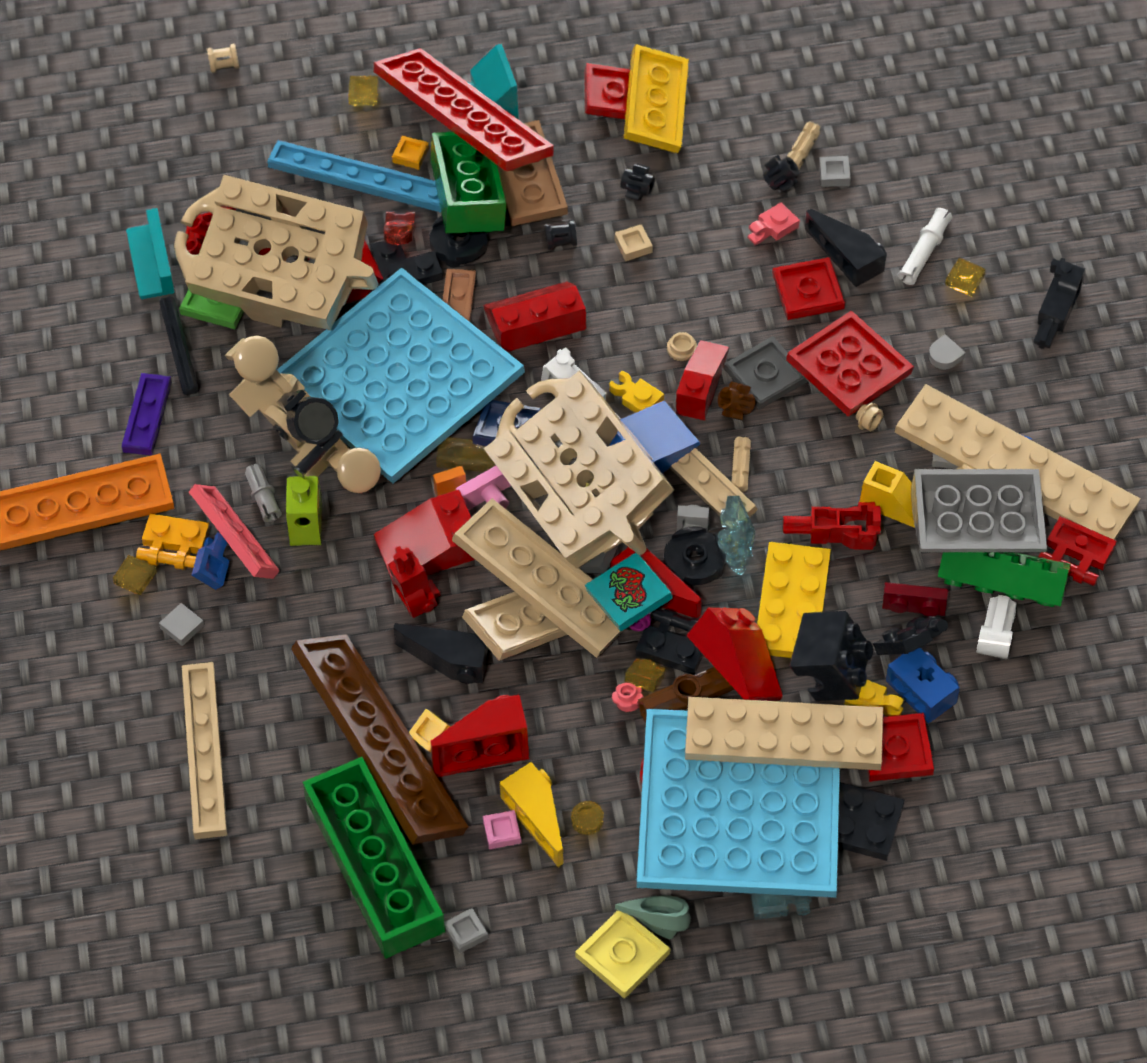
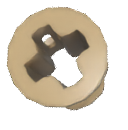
M235 43L230 44V47L216 50L207 48L211 73H216L217 69L228 67L239 69ZM230 56L229 59L216 60L217 58Z

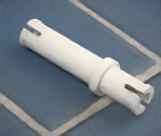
M937 208L928 225L920 231L921 237L902 270L898 273L900 280L907 275L903 283L908 285L915 284L935 246L942 242L943 232L952 220L951 213H948L946 218H944L948 210Z

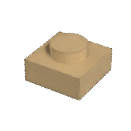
M642 224L615 232V242L625 261L653 253V246Z

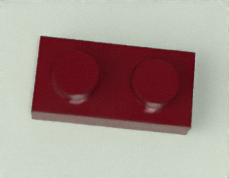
M885 582L882 609L891 610L895 613L913 612L922 613L925 616H945L948 589Z

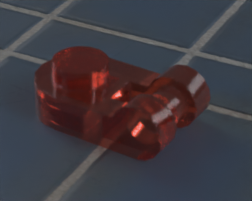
M386 211L383 228L384 241L394 245H403L411 242L416 227V212L407 211L406 214H396L395 211Z

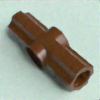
M712 667L694 676L691 674L680 675L675 679L673 685L638 699L637 704L641 717L646 723L647 709L688 711L689 697L716 698L734 690V688L715 667ZM682 693H688L690 696H684Z

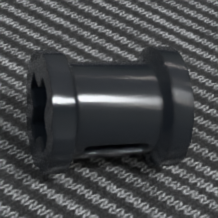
M569 220L566 224L550 226L549 223L544 224L548 250L553 249L554 246L564 244L577 246L574 220Z

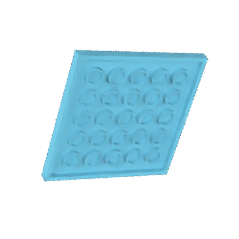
M400 268L334 322L331 330L326 329L277 369L279 373L293 374L311 397L326 399L330 402L338 414L337 430L344 434L340 439L351 449L360 447L374 453L380 462L381 474L392 483H395L525 373L522 363L403 268Z
M647 709L637 888L836 898L840 768L685 760L688 711Z

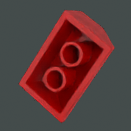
M568 281L483 305L497 343L506 352L586 330L585 305L576 285Z

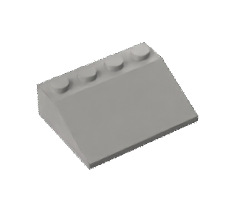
M914 469L911 501L920 552L1047 551L1039 469Z

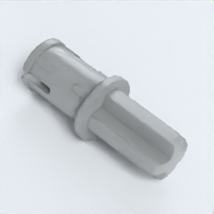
M249 465L246 468L245 475L252 490L251 498L257 502L263 521L273 522L277 520L274 513H276L278 518L282 515L273 495L275 492L274 487L269 485L261 465Z

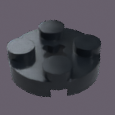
M442 216L436 219L432 225L433 229L429 235L430 248L435 252L438 259L444 261L451 268L470 263L487 251V232L446 233ZM453 236H465V238L462 241H454Z
M697 526L686 527L676 531L668 544L666 543L664 548V564L687 586L704 585L722 576L726 564V547L723 540L717 534L714 536L706 532V528ZM696 551L697 555H703L700 560L689 559L690 552Z

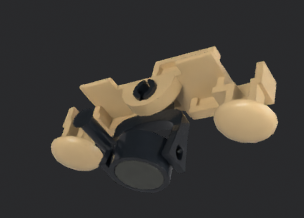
M261 336L242 338L225 354L228 360L234 361L236 370L244 378L229 396L249 417L259 410L273 425L276 432L279 431V435L292 445L298 453L291 460L294 465L291 468L299 477L305 479V476L318 477L330 466L337 472L341 485L349 492L358 494L367 492L376 485L380 478L381 468L375 454L368 449L360 447L349 449L340 439L344 434L337 430L339 420L334 406L326 399L311 397L293 374H283L277 371L279 362L278 351L270 340Z

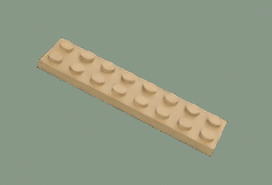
M927 384L922 388L895 428V433L958 467H962L965 464L973 469H1039L1043 513L1056 520L1061 516L1116 540L1140 501L1139 497Z

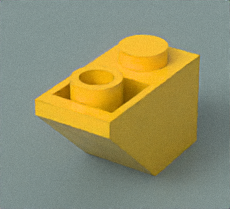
M875 461L863 482L859 502H875V506L881 507L882 515L915 528L911 501L912 482L904 472Z

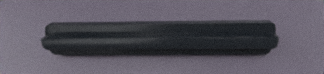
M172 296L163 297L159 303L182 392L187 396L196 394L199 390L175 298Z

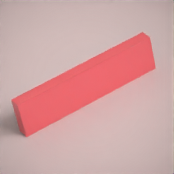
M194 484L189 491L190 495L253 577L274 579L279 573V568L215 486Z

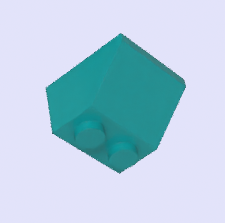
M498 44L470 69L471 82L468 83L519 120L517 84L502 44Z

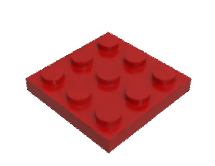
M853 311L848 312L789 351L786 357V361L848 417L858 411L862 405H867L911 375L914 368L910 362Z

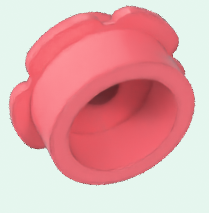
M622 683L612 693V700L621 711H635L638 709V699L643 697L641 693L642 688L636 683Z

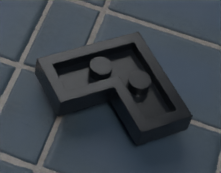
M398 236L370 244L372 256L383 277L382 283L400 268H403L423 285L443 280V272L434 251L406 258Z

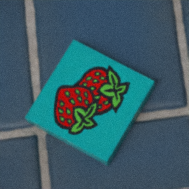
M637 553L632 554L585 584L588 594L620 632L673 599L671 591Z

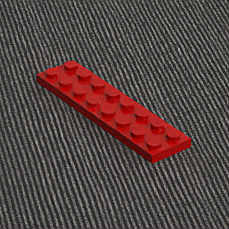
M421 48L374 62L375 74L503 170L512 171L518 167L536 163L553 156L554 145Z

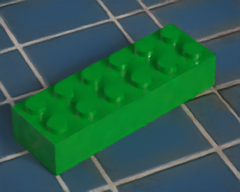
M363 757L303 781L305 800L384 958H389L445 933L444 915Z

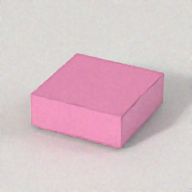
M515 810L483 816L489 850L521 844Z

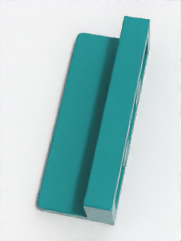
M157 208L146 210L149 224L126 229L140 299L175 293Z

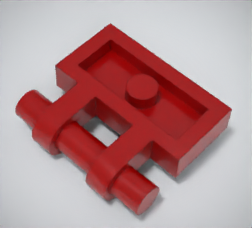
M1060 516L1046 542L1048 547L1055 550L1053 555L1048 552H1040L1038 557L1071 564L1068 575L1073 577V581L1080 584L1085 582L1095 586L1099 575L1089 571V569L1093 566L1103 571L1116 548L1117 541ZM1065 555H1068L1081 562L1077 566L1073 563L1064 560L1063 558L1065 557Z

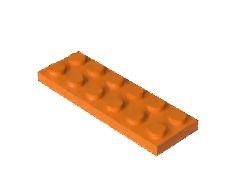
M161 453L0 491V551L175 509Z

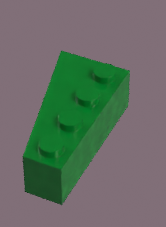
M943 552L938 577L945 578L944 583L952 586L962 587L963 583L975 586L974 590L993 594L994 590L1006 593L1005 596L1012 599L1024 600V598L1035 600L1040 605L1061 607L1071 564L1017 552Z

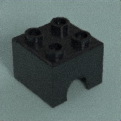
M847 611L803 613L789 667L796 676L814 677L816 681L815 688H808L807 691L815 701L857 700L861 687H864L867 681L866 667L868 660L873 656V646L864 637L859 625L852 620Z

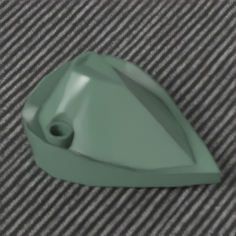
M652 896L615 904L616 910L634 916L652 932L668 939H673L677 932L688 929L691 922L688 904L679 897Z

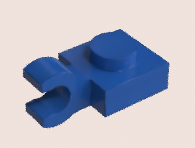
M219 532L216 533L214 540L207 537L203 547L198 549L191 576L215 590L223 586L230 561L223 557L227 542Z

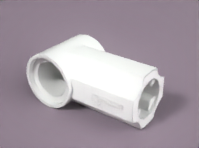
M998 595L997 597L990 598L985 624L981 626L976 653L1008 659L1013 635L1011 629L1014 623L1017 604L1010 597Z

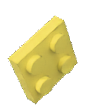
M617 910L575 954L580 962L625 999L670 954V948L631 915Z

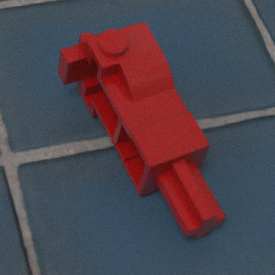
M858 502V506L850 508L811 507V516H783V534H811V544L842 543L850 549L873 550V547H876L877 534H880L881 507L875 506V502ZM854 520L866 521V531H862V525L845 524Z
M397 546L395 548L396 554L392 555L394 561L387 564L392 576L391 581L394 590L412 618L424 612L429 613L437 606L435 598L440 596V592L431 579L428 581L425 569L409 547L402 549L401 546Z

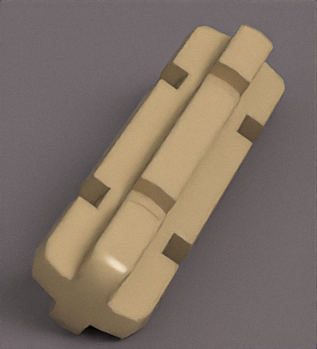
M813 122L806 123L803 128L804 132L800 133L792 147L793 151L788 154V157L796 163L798 169L803 164L802 160L807 157L814 144L813 141L820 134V126Z
M737 437L734 440L732 483L742 493L748 490L751 440L748 437Z

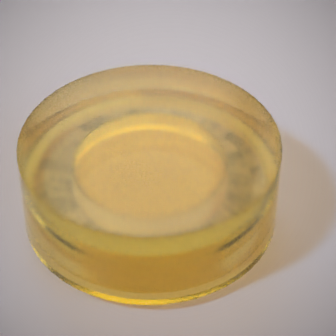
M592 801L578 803L571 812L572 827L582 835L597 833L604 823L602 808Z

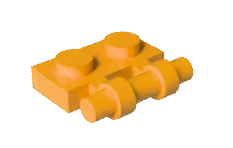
M149 514L142 536L143 546H149L150 549L139 547L136 559L147 561L149 565L155 566L162 563L174 565L175 569L185 570L186 567L193 568L196 556H190V554H197L198 549L203 547L210 533V524L195 520ZM164 549L174 550L177 553L165 552Z

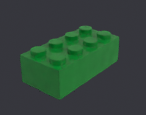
M454 132L432 133L430 161L446 233L504 231L506 200L497 164Z

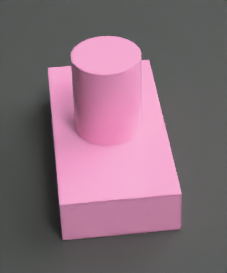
M494 466L457 487L456 490H460L468 510L484 501L487 503L492 498L506 509L509 501L501 491L511 485L499 468Z

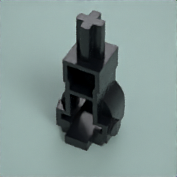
M1062 257L1060 260L1053 258L1051 262L1050 272L1054 273V277L1038 315L1037 324L1040 326L1033 343L1039 345L1038 348L1040 349L1045 347L1050 349L1056 332L1063 333L1084 282L1086 268L1066 262L1065 258Z

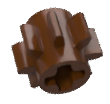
M731 381L729 387H724L719 392L717 401L719 407L724 409L722 416L743 420V415H748L752 412L755 406V398L753 394L749 393L750 386Z

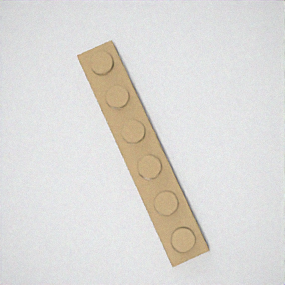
M214 663L182 665L194 838L203 839L227 836Z

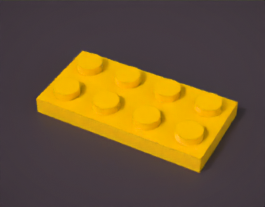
M635 44L631 55L623 139L674 153L679 152L682 145L689 59Z
M769 542L757 625L762 629L770 656L791 658L803 613L823 612L831 549Z

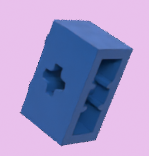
M918 648L908 654H902L888 665L886 682L917 713H924L925 721L928 724L957 703L959 694L957 680L952 674L945 673L937 665L935 658L929 652H924L921 648Z

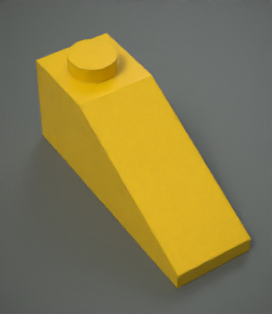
M530 762L500 782L501 799L510 810H515L519 821L557 867L563 864V848L552 796V782L543 769L538 770Z

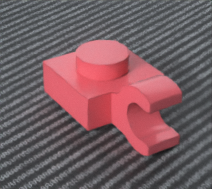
M780 202L760 214L758 220L749 225V229L753 233L748 235V239L754 245L761 243L769 236H772L777 241L799 228L800 220Z

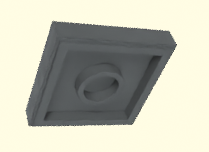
M774 336L724 364V370L736 383L751 387L749 393L754 395L755 405L759 410L808 382L800 372L786 361L788 352Z

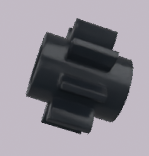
M778 154L764 164L767 170L763 172V177L771 189L776 190L780 187L782 192H785L798 182L795 177L799 175V169L790 157L787 156L782 159Z
M637 163V165H633V169L628 167L625 169L620 184L622 189L627 190L625 197L639 201V199L642 200L643 195L650 196L655 183V176L648 174L650 167Z

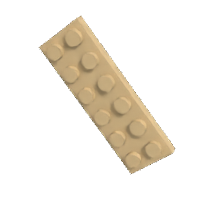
M493 498L454 534L452 538L454 543L596 658L623 632L619 631L586 591L585 584L593 579L581 569H576L560 552Z
M689 697L685 760L881 770L883 707Z

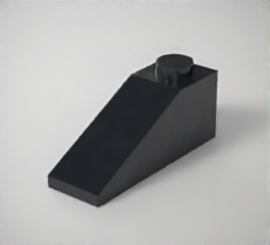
M813 209L806 211L805 230L855 287L885 271L886 251L869 234Z
M394 624L395 645L452 680H458L464 684H483L489 648L476 633Z

